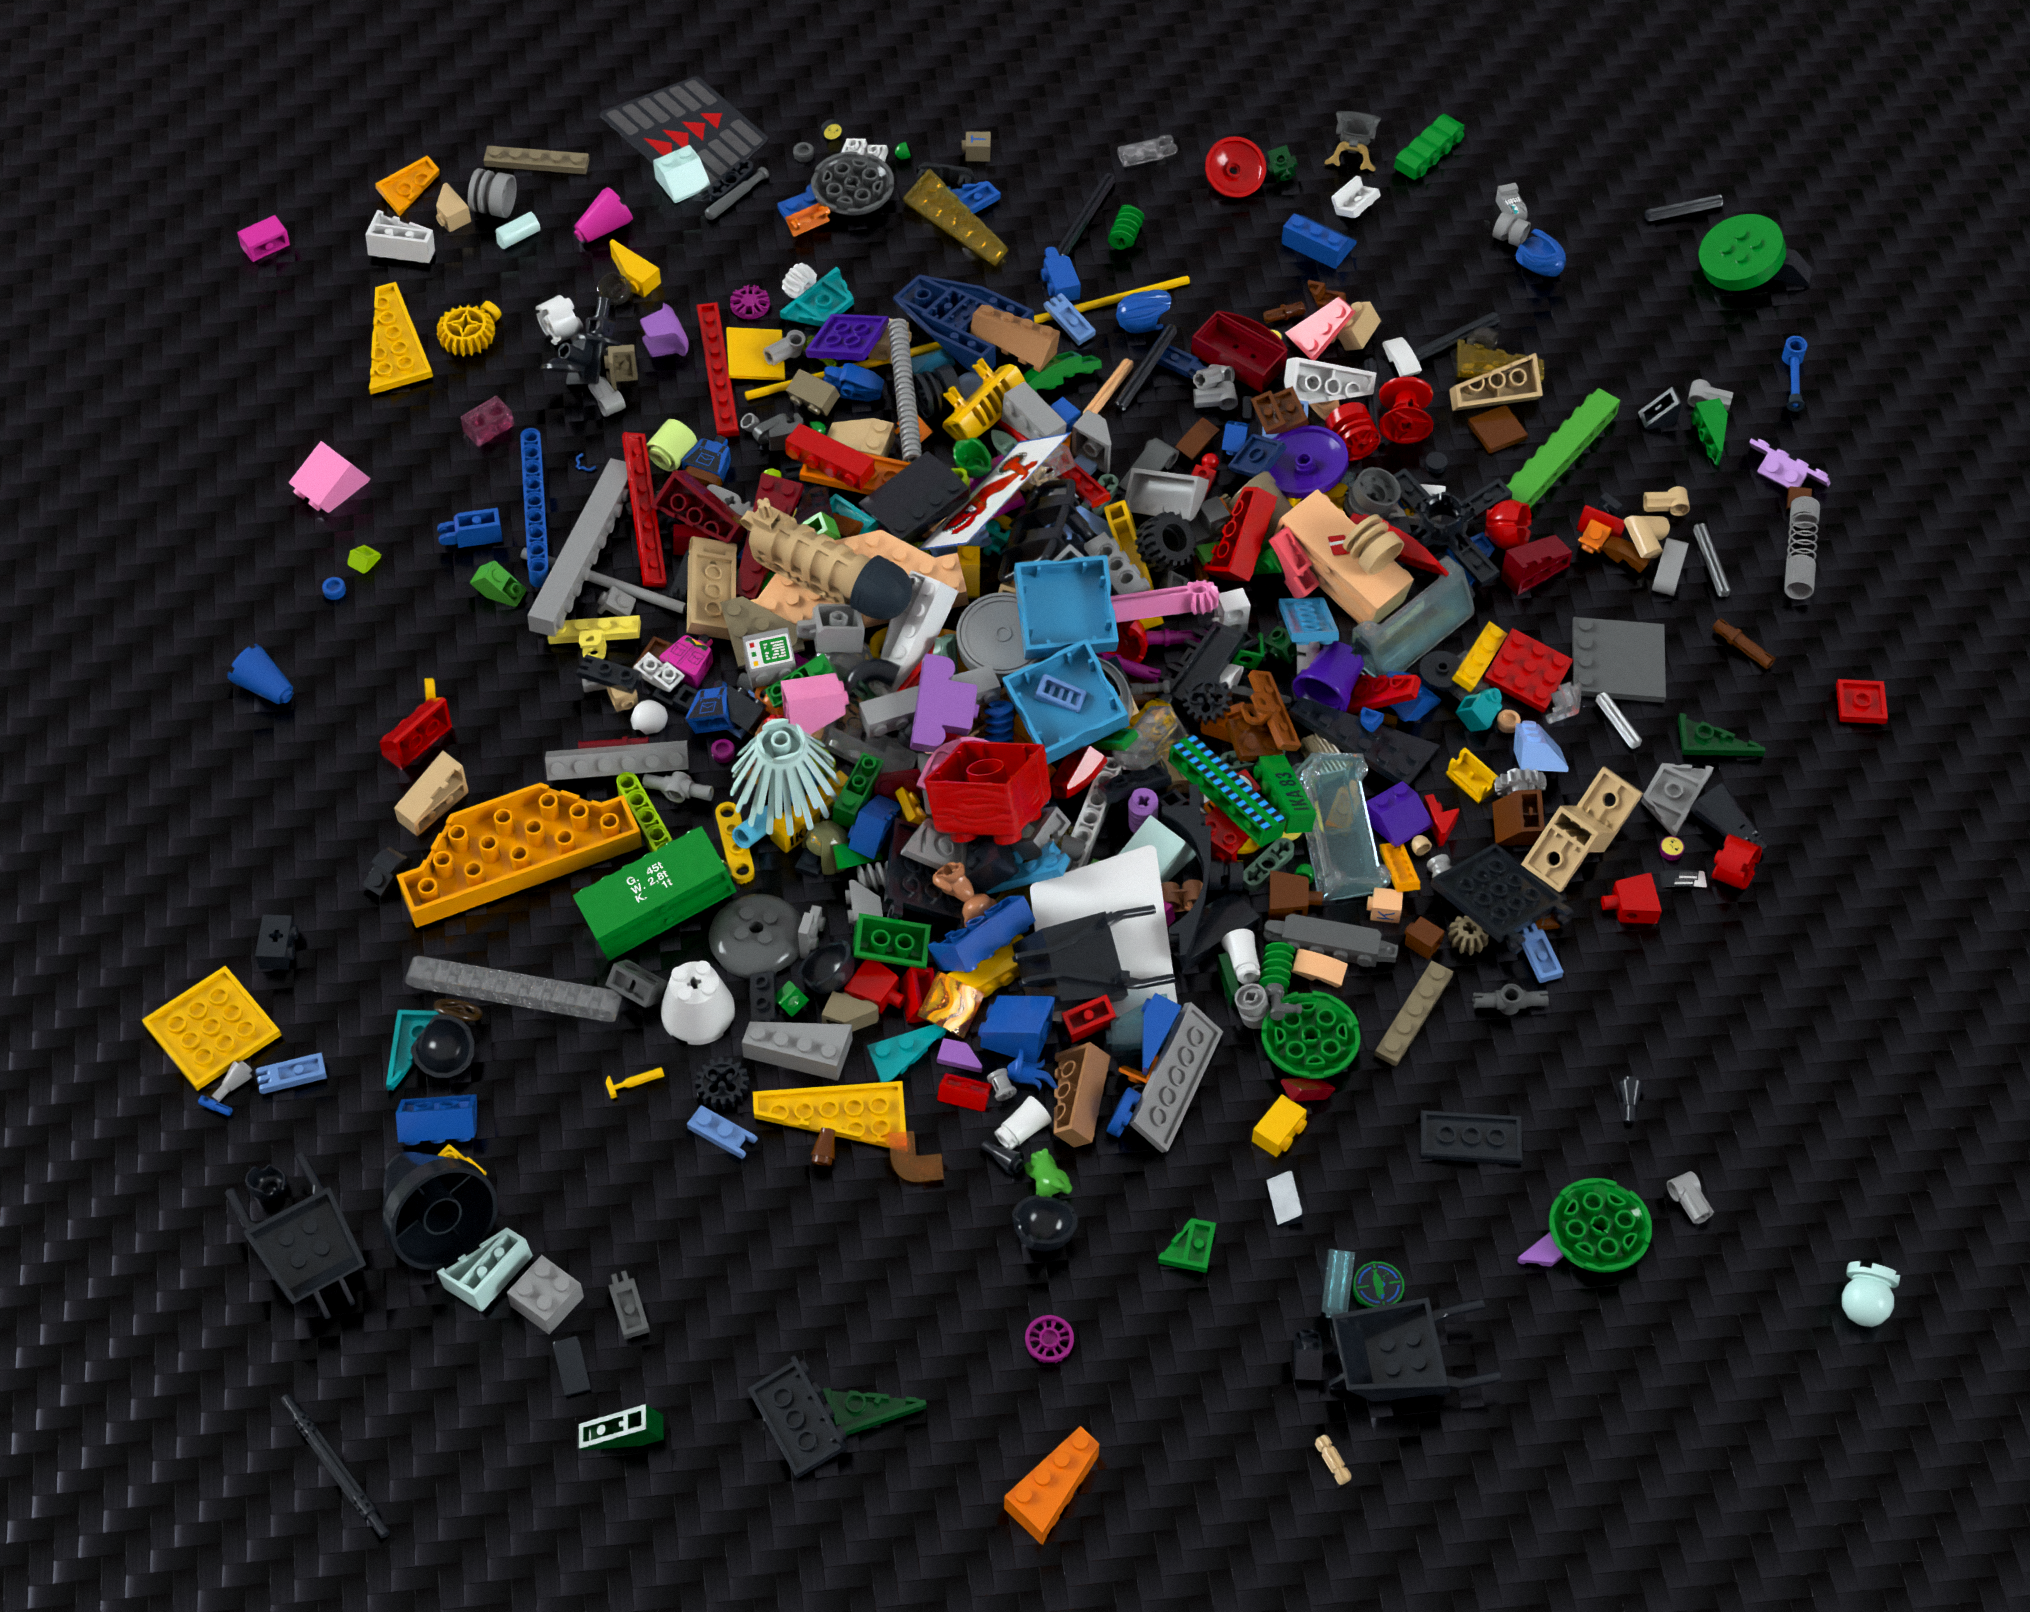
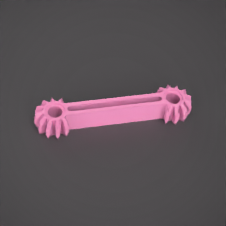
M1196 580V582H1188L1187 586L1111 596V603L1115 610L1116 622L1193 612L1196 615L1197 613L1204 614V612L1211 613L1213 609L1218 608L1219 591L1218 587L1214 586V582L1207 583L1206 580Z

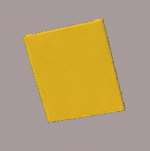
M726 328L729 378L785 381L784 361L774 366L769 365L763 354L764 348L782 339V330Z

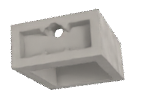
M1057 806L1042 808V816L1036 821L1029 822L1022 829V838L1018 842L1011 844V852L1017 851L1023 860L1037 859L1039 856H1042L1041 849L1045 843L1054 841L1057 844L1071 824Z

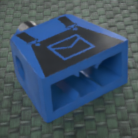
M718 435L714 441L705 438L700 439L682 459V470H685L687 466H694L718 475L724 482L731 462L730 448L727 446L728 440L721 435Z
M715 681L713 688L702 689L697 692L686 716V720L695 734L735 729L736 724L730 720L727 684L724 681Z

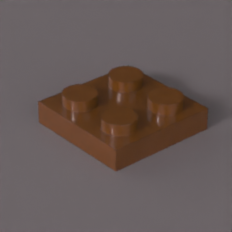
M1244 719L1227 720L1225 726L1239 761H1257L1259 756L1284 755L1282 750H1278L1267 722L1260 726L1249 724Z

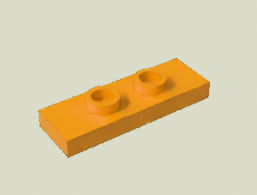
M1391 843L1380 844V854L1396 892L1419 890L1420 881L1404 843L1396 848Z

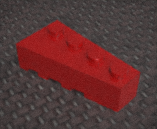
M1244 487L1231 512L1233 515L1232 520L1227 525L1225 524L1222 530L1224 536L1219 546L1215 545L1211 552L1214 556L1210 564L1205 563L1202 570L1221 580L1250 581L1278 497L1259 487Z

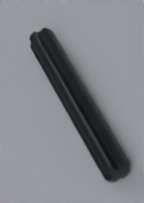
M1718 194L1645 210L1644 216L1646 221L1650 222L1721 207L1723 205V198Z

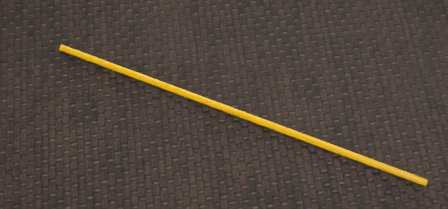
M1183 276L1073 306L1080 313L1118 303L1124 297L1133 293L1159 289L1164 291L1189 284L1190 280L1188 276ZM1048 312L1034 316V323L1037 324L1054 320ZM933 342L910 348V355L913 357L940 350L943 347L939 343ZM888 357L886 360L873 358L853 364L868 369L890 362ZM824 371L811 374L821 380L825 376ZM792 380L745 392L746 400L785 391Z

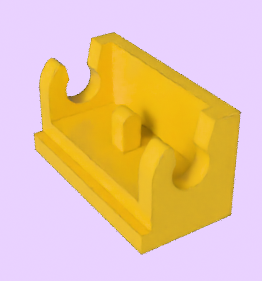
M1463 748L1460 751L1457 760L1451 759L1448 771H1446V775L1478 804L1495 792L1494 781L1498 776L1467 748Z

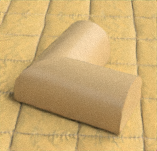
M1629 516L1624 520L1641 558H1657L1662 554L1663 550L1658 540L1664 539L1669 533L1670 524L1667 518L1663 516Z

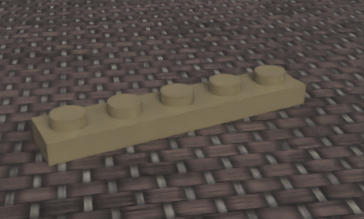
M487 146L484 157V166L576 174H586L589 163V154L498 146Z
M1434 961L1430 962L1375 1050L1374 1056L1394 1066L1398 1065L1452 978V970Z

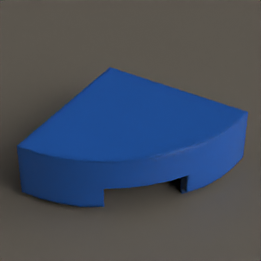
M1362 707L1360 722L1365 729L1373 733L1382 723L1384 714Z

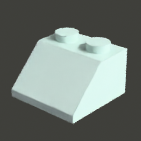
M690 145L653 160L655 178L674 203L703 192L711 185L700 157Z

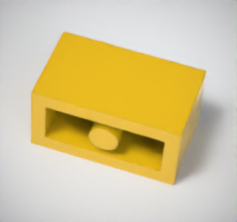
M1282 1094L1253 1129L1252 1142L1277 1157L1282 1150L1284 1152L1287 1151L1292 1144V1137L1304 1130L1307 1124L1305 1120L1307 1110Z

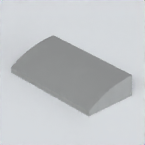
M1132 468L1125 501L1131 513L1156 516L1162 512L1168 513L1171 511L1175 515H1182L1183 520L1192 521L1202 505L1210 480L1199 476Z

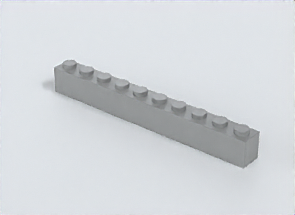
M610 458L527 615L530 631L555 637L558 630L563 628L567 613L572 611L575 597L580 595L584 580L589 578L591 566L596 564L600 549L605 547L607 536L609 533H612L616 518L621 516L624 503L629 501L630 490L626 462Z

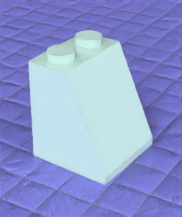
M1151 815L1119 853L1122 854L1146 845L1154 846L1157 851L1161 884L1168 882L1196 855L1187 842Z

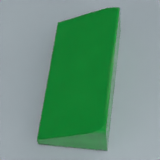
M849 843L833 846L838 869L883 860L880 851L875 859H871L849 849Z

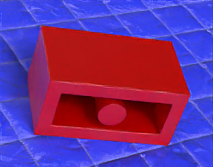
M1107 994L1061 1013L1062 1023L1071 1043L1117 1024V1016Z

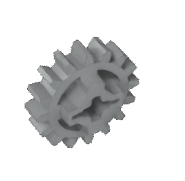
M1529 768L1525 770L1511 769L1507 771L1508 774H1500V777H1496L1494 781L1495 792L1498 796L1503 795V797L1517 790L1541 789L1543 791L1546 790L1545 787L1547 786L1544 773L1538 772L1537 769L1529 770Z

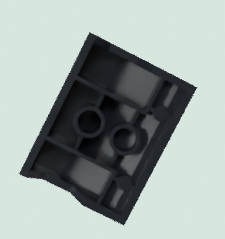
M927 451L860 501L858 505L867 515L875 519L878 525H881L887 533L908 544H912L970 499L969 487L954 471Z

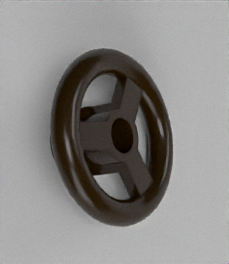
M440 999L434 1003L436 1012L443 1015H452L461 1019L464 1023L466 1021H477L482 1017L481 1009L465 1001Z

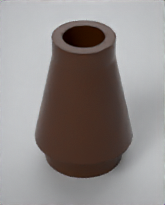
M824 1127L820 1129L819 1136L810 1154L812 1156V1163L831 1166L832 1161L835 1160L834 1129Z

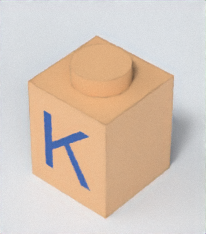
M1374 887L1373 896H1368L1367 910L1371 911L1370 920L1399 923L1403 892Z

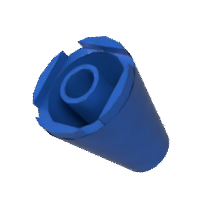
M254 644L255 648L253 649L247 647L231 665L235 669L232 674L228 672V680L274 703H287L293 696V686L261 646Z

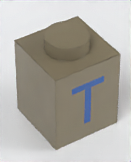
M966 132V140H962V153H966V161H990L991 132Z

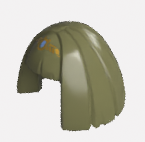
M825 820L814 824V828L808 830L805 834L802 848H808L814 854L821 856L823 874L832 875L847 869L837 868L833 846L849 843L850 838H847L848 832L834 821Z

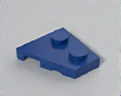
M988 181L978 182L977 184H963L961 189L951 190L950 186L944 188V195L967 217L1001 199V193Z

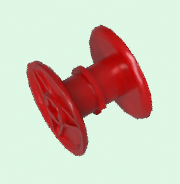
M1403 376L1394 378L1381 387L1379 399L1382 405L1390 410L1384 414L1379 423V430L1384 437L1396 443L1407 444L1419 442L1428 437L1434 425L1431 416L1422 410L1428 406L1433 397L1432 388L1428 383L1416 377Z

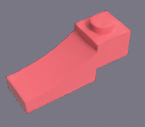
M1289 527L1283 528L1268 540L1282 565L1286 578L1284 583L1294 598H1303L1320 585L1309 568L1312 562Z

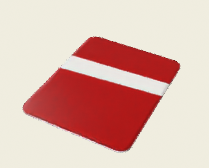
M1345 535L1328 536L1333 556L1350 554L1342 546L1346 539Z

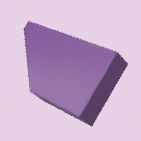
M943 1038L937 1063L979 1073L982 1072L981 1063L967 1043Z
M1549 1232L1520 1255L1518 1262L1520 1264L1527 1262L1538 1263L1541 1266H1552L1564 1255L1556 1247Z

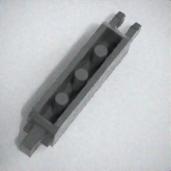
M1296 914L1286 916L1285 922L1270 920L1264 925L1263 938H1265L1266 942L1288 943L1295 948L1294 954L1298 949H1304L1335 958L1342 962L1356 963L1363 967H1376L1377 962L1395 963L1398 945L1382 941V934L1378 929Z

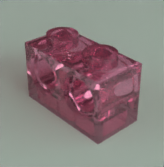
M497 396L461 416L463 431L477 446L490 441L493 437L514 425L512 411Z

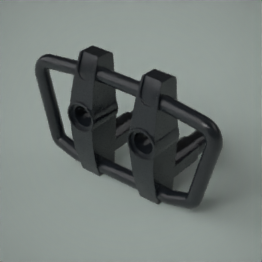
M1073 479L1041 481L1030 489L1025 499L1026 504L1022 505L1012 516L1013 519L1009 524L1012 529L1008 540L1000 548L1001 551L996 558L1001 562L998 572V579L1001 583L1006 584L1014 580V570L1008 573L1010 565L1027 560H1049L1051 555L1056 558L1067 547L1064 540L1067 539L1068 535L1063 531L1065 523L1086 543L1098 536L1075 508L1079 506L1080 502L1075 497L1076 482ZM1067 488L1066 494L1036 497L1042 490ZM1055 522L1054 527L1039 528Z

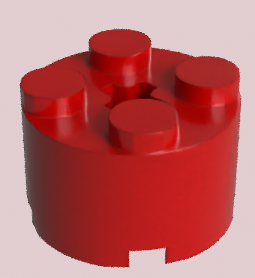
M1728 834L1724 842L1723 851L1718 850L1714 858V863L1717 865L1712 873V878L1742 890L1746 889L1756 872L1753 869L1755 863L1759 864L1762 847Z

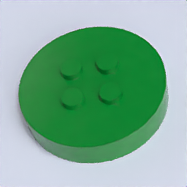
M1757 214L1738 215L1720 222L1707 233L1699 249V260L1708 281L1718 288L1730 291L1747 290L1765 283L1779 271L1786 257V244L1780 227L1770 218Z

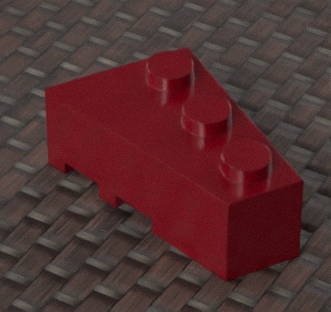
M1556 535L1506 550L1500 578L1518 596L1570 565L1572 551Z

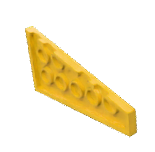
M393 282L375 287L370 395L433 377L432 370L397 283Z
M902 1081L753 1092L755 1119L819 1133L822 1127L835 1130V1136L907 1152Z

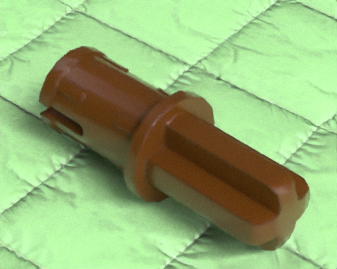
M1302 301L1290 305L1282 304L1280 308L1264 312L1263 318L1266 323L1282 319L1288 321L1289 318L1304 315L1305 306Z

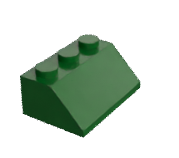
M859 913L854 929L853 957L926 969L928 958L927 945H929L931 925Z

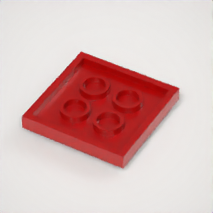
M1512 628L1487 671L1483 682L1544 713L1573 659Z

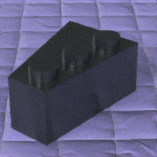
M979 835L976 839L968 842L965 876L982 892H988L1020 872L1014 863L1016 858L1011 853V844L994 843L993 836Z

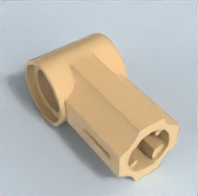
M1673 487L1668 492L1644 493L1643 506L1646 512L1670 511L1674 516H1682L1690 510L1687 490L1684 487Z

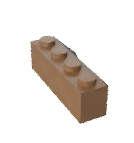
M982 304L973 313L970 334L1000 347L1001 352L1007 356L1013 354L1019 357L1018 361L1024 365L1027 362L1034 365V370L1040 373L1057 353L1060 331L1050 326L1034 323L1030 319L1014 316L1010 312H1003L994 309L992 306Z
M1089 1042L1055 1053V1061L1058 1062V1068L1055 1069L1058 1088L1054 1090V1097L1058 1099V1105L1054 1108V1134L1073 1147L1091 1143L1093 1140L1110 1061L1108 1054Z

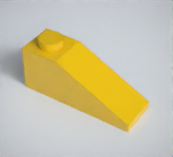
M612 239L610 241L611 256L628 288L633 293H637L642 297L647 296L661 283L659 268Z

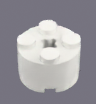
M561 295L536 306V310L540 311L536 314L538 321L546 336L551 334L554 338L551 340L554 345L579 334L580 330L583 329L581 320L573 312L574 305L571 299H564Z

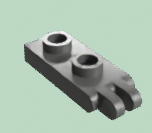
M625 1270L621 1272L623 1281L618 1282L615 1273L611 1275L613 1284L608 1286L624 1339L648 1333L650 1330L634 1278L628 1279Z

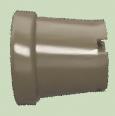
M1268 471L1256 475L1234 495L1227 506L1232 512L1244 487H1259L1278 497L1264 540H1270L1274 536L1280 518L1294 508L1275 485L1276 480Z

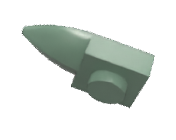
M999 430L991 431V438L994 446L997 448L998 456L1003 454V457H1005L1018 443L1015 438Z

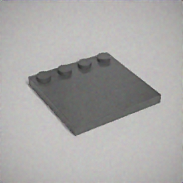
M1573 617V696L1597 697L1598 694L1606 692L1612 699L1665 702L1664 624Z

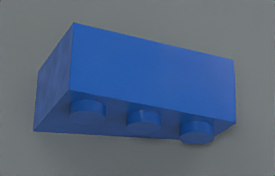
M879 794L869 801L859 811L855 825H852L847 836V838H850L848 848L871 859H875L891 835L892 821L895 818L900 819L903 810L900 803Z

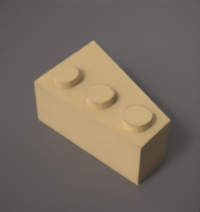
M442 751L394 807L398 822L418 836L468 793L463 766L445 751Z

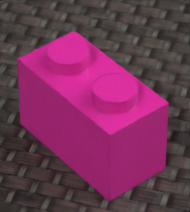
M275 215L237 232L240 245L252 262L290 245L287 230Z

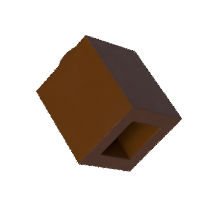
M1420 916L1415 923L1411 922L1404 932L1406 934L1405 945L1429 960L1441 946L1445 931Z

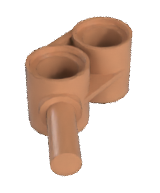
M1188 880L1182 884V889H1180L1177 883L1164 882L1161 884L1163 901L1172 904L1174 913L1190 911L1200 895L1203 883L1199 880Z

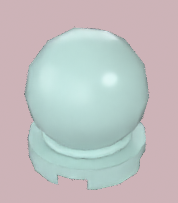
M1859 1261L1850 1262L1846 1274L1853 1280L1845 1286L1842 1293V1307L1846 1315L1858 1325L1873 1327L1882 1324L1890 1316L1894 1308V1295L1890 1288L1899 1286L1900 1275H1896L1895 1270L1872 1263V1268L1860 1267L1861 1262Z

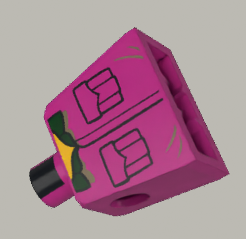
M702 634L698 640L688 635L683 636L659 656L660 661L663 664L669 662L685 675L681 681L697 689L713 663L712 649L710 648L713 640L706 634Z

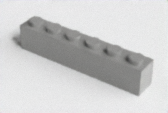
M991 664L953 675L951 679L952 681L975 684L977 686L975 704H989L1000 699L1001 685ZM919 685L859 703V717L868 738L882 736L887 732L897 729H905L908 724H913Z
M687 740L547 751L545 756L547 781L620 775L624 772L635 774L689 769Z

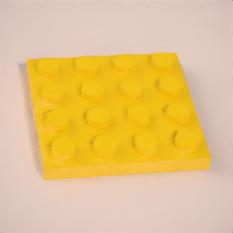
M226 966L142 1019L144 1026L197 1091L227 1072L234 1061L239 1063L241 1060H245L281 1036L277 1026Z

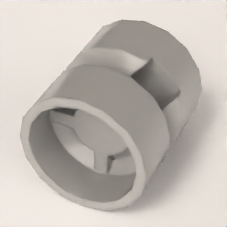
M1502 212L1496 221L1492 236L1502 241L1508 239L1509 244L1519 247L1526 240L1531 223L1520 218L1515 220L1513 215Z
M1246 984L1239 988L1235 994L1237 1008L1243 1023L1247 1027L1252 1029L1262 1028L1264 1017L1271 1007L1267 994L1259 984Z

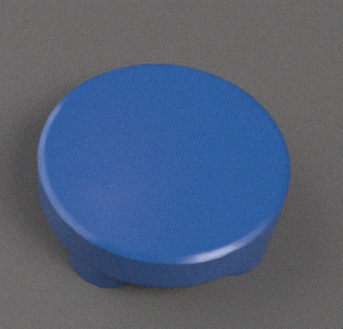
M1130 1087L1126 1089L1107 1125V1133L1118 1138L1120 1137L1124 1127L1129 1123L1133 1115L1132 1110L1136 1107L1142 1094Z

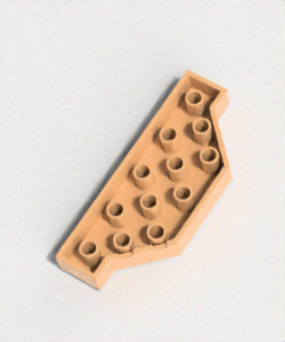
M883 530L834 540L837 545L845 544L852 548L856 555L864 554L871 559L874 556L880 555L903 568L908 576L912 570L956 589L959 592L951 608L969 604L957 553L935 558ZM778 573L773 576L759 597L751 600L797 625V621L810 620L812 618V610L817 604H834ZM861 613L864 628L890 622V619L878 620ZM802 638L803 642L812 641V639Z

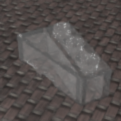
M1150 706L1132 728L1139 735L1126 751L1114 750L1113 754L1123 770H1144L1163 759V756L1170 752L1171 744L1189 735L1171 706Z

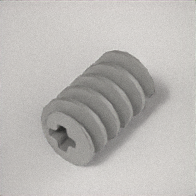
M888 861L885 862L884 868H882L879 862H876L875 870H873L870 863L866 865L865 871L861 865H857L858 883L869 890L873 887L876 893H879L881 885L885 889Z

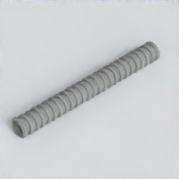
M897 318L888 323L902 456L903 461L912 463L922 455L907 322L904 319Z

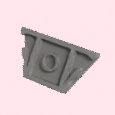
M1662 763L1644 793L1641 802L1666 830L1676 837L1690 812V808L1696 802L1711 776L1714 767L1706 766L1705 769L1692 768V765Z
M927 818L901 850V855L937 870L947 863L960 862L963 863L966 871L968 842H953L950 833L936 831L934 821Z

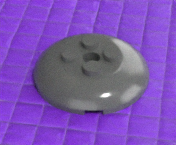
M857 151L842 152L826 158L815 168V173L811 178V189L816 200L822 206H827L830 211L847 216H858L877 210L888 201L894 188V177L889 166L872 154H869V156L859 155Z
M748 894L738 897L723 906L711 923L709 946L712 955L720 962V966L739 977L750 978V975L772 971L776 975V972L787 966H792L800 956L798 930L802 918L792 905L773 895Z

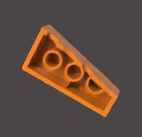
M1080 1426L1004 1496V1509L1041 1545L1046 1540L1051 1528L1060 1518V1514L1065 1506L1072 1499L1077 1487L1082 1483L1099 1456V1443Z

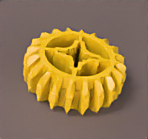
M469 304L467 307L462 308L460 305L458 309L451 308V312H445L444 317H440V321L437 324V337L442 348H445L447 352H453L455 356L459 353L463 357L465 354L472 356L474 352L481 353V349H487L488 344H492V340L495 337V325L490 313H486L485 309L479 310L478 306L471 308Z

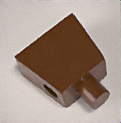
M1270 870L1268 921H1285L1286 916L1290 914L1307 916L1309 905L1322 906L1323 891H1309V878Z

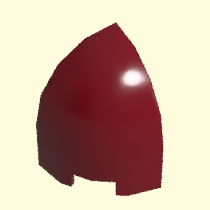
M674 524L673 555H685L686 549L689 550L692 536L709 539V534L687 524Z

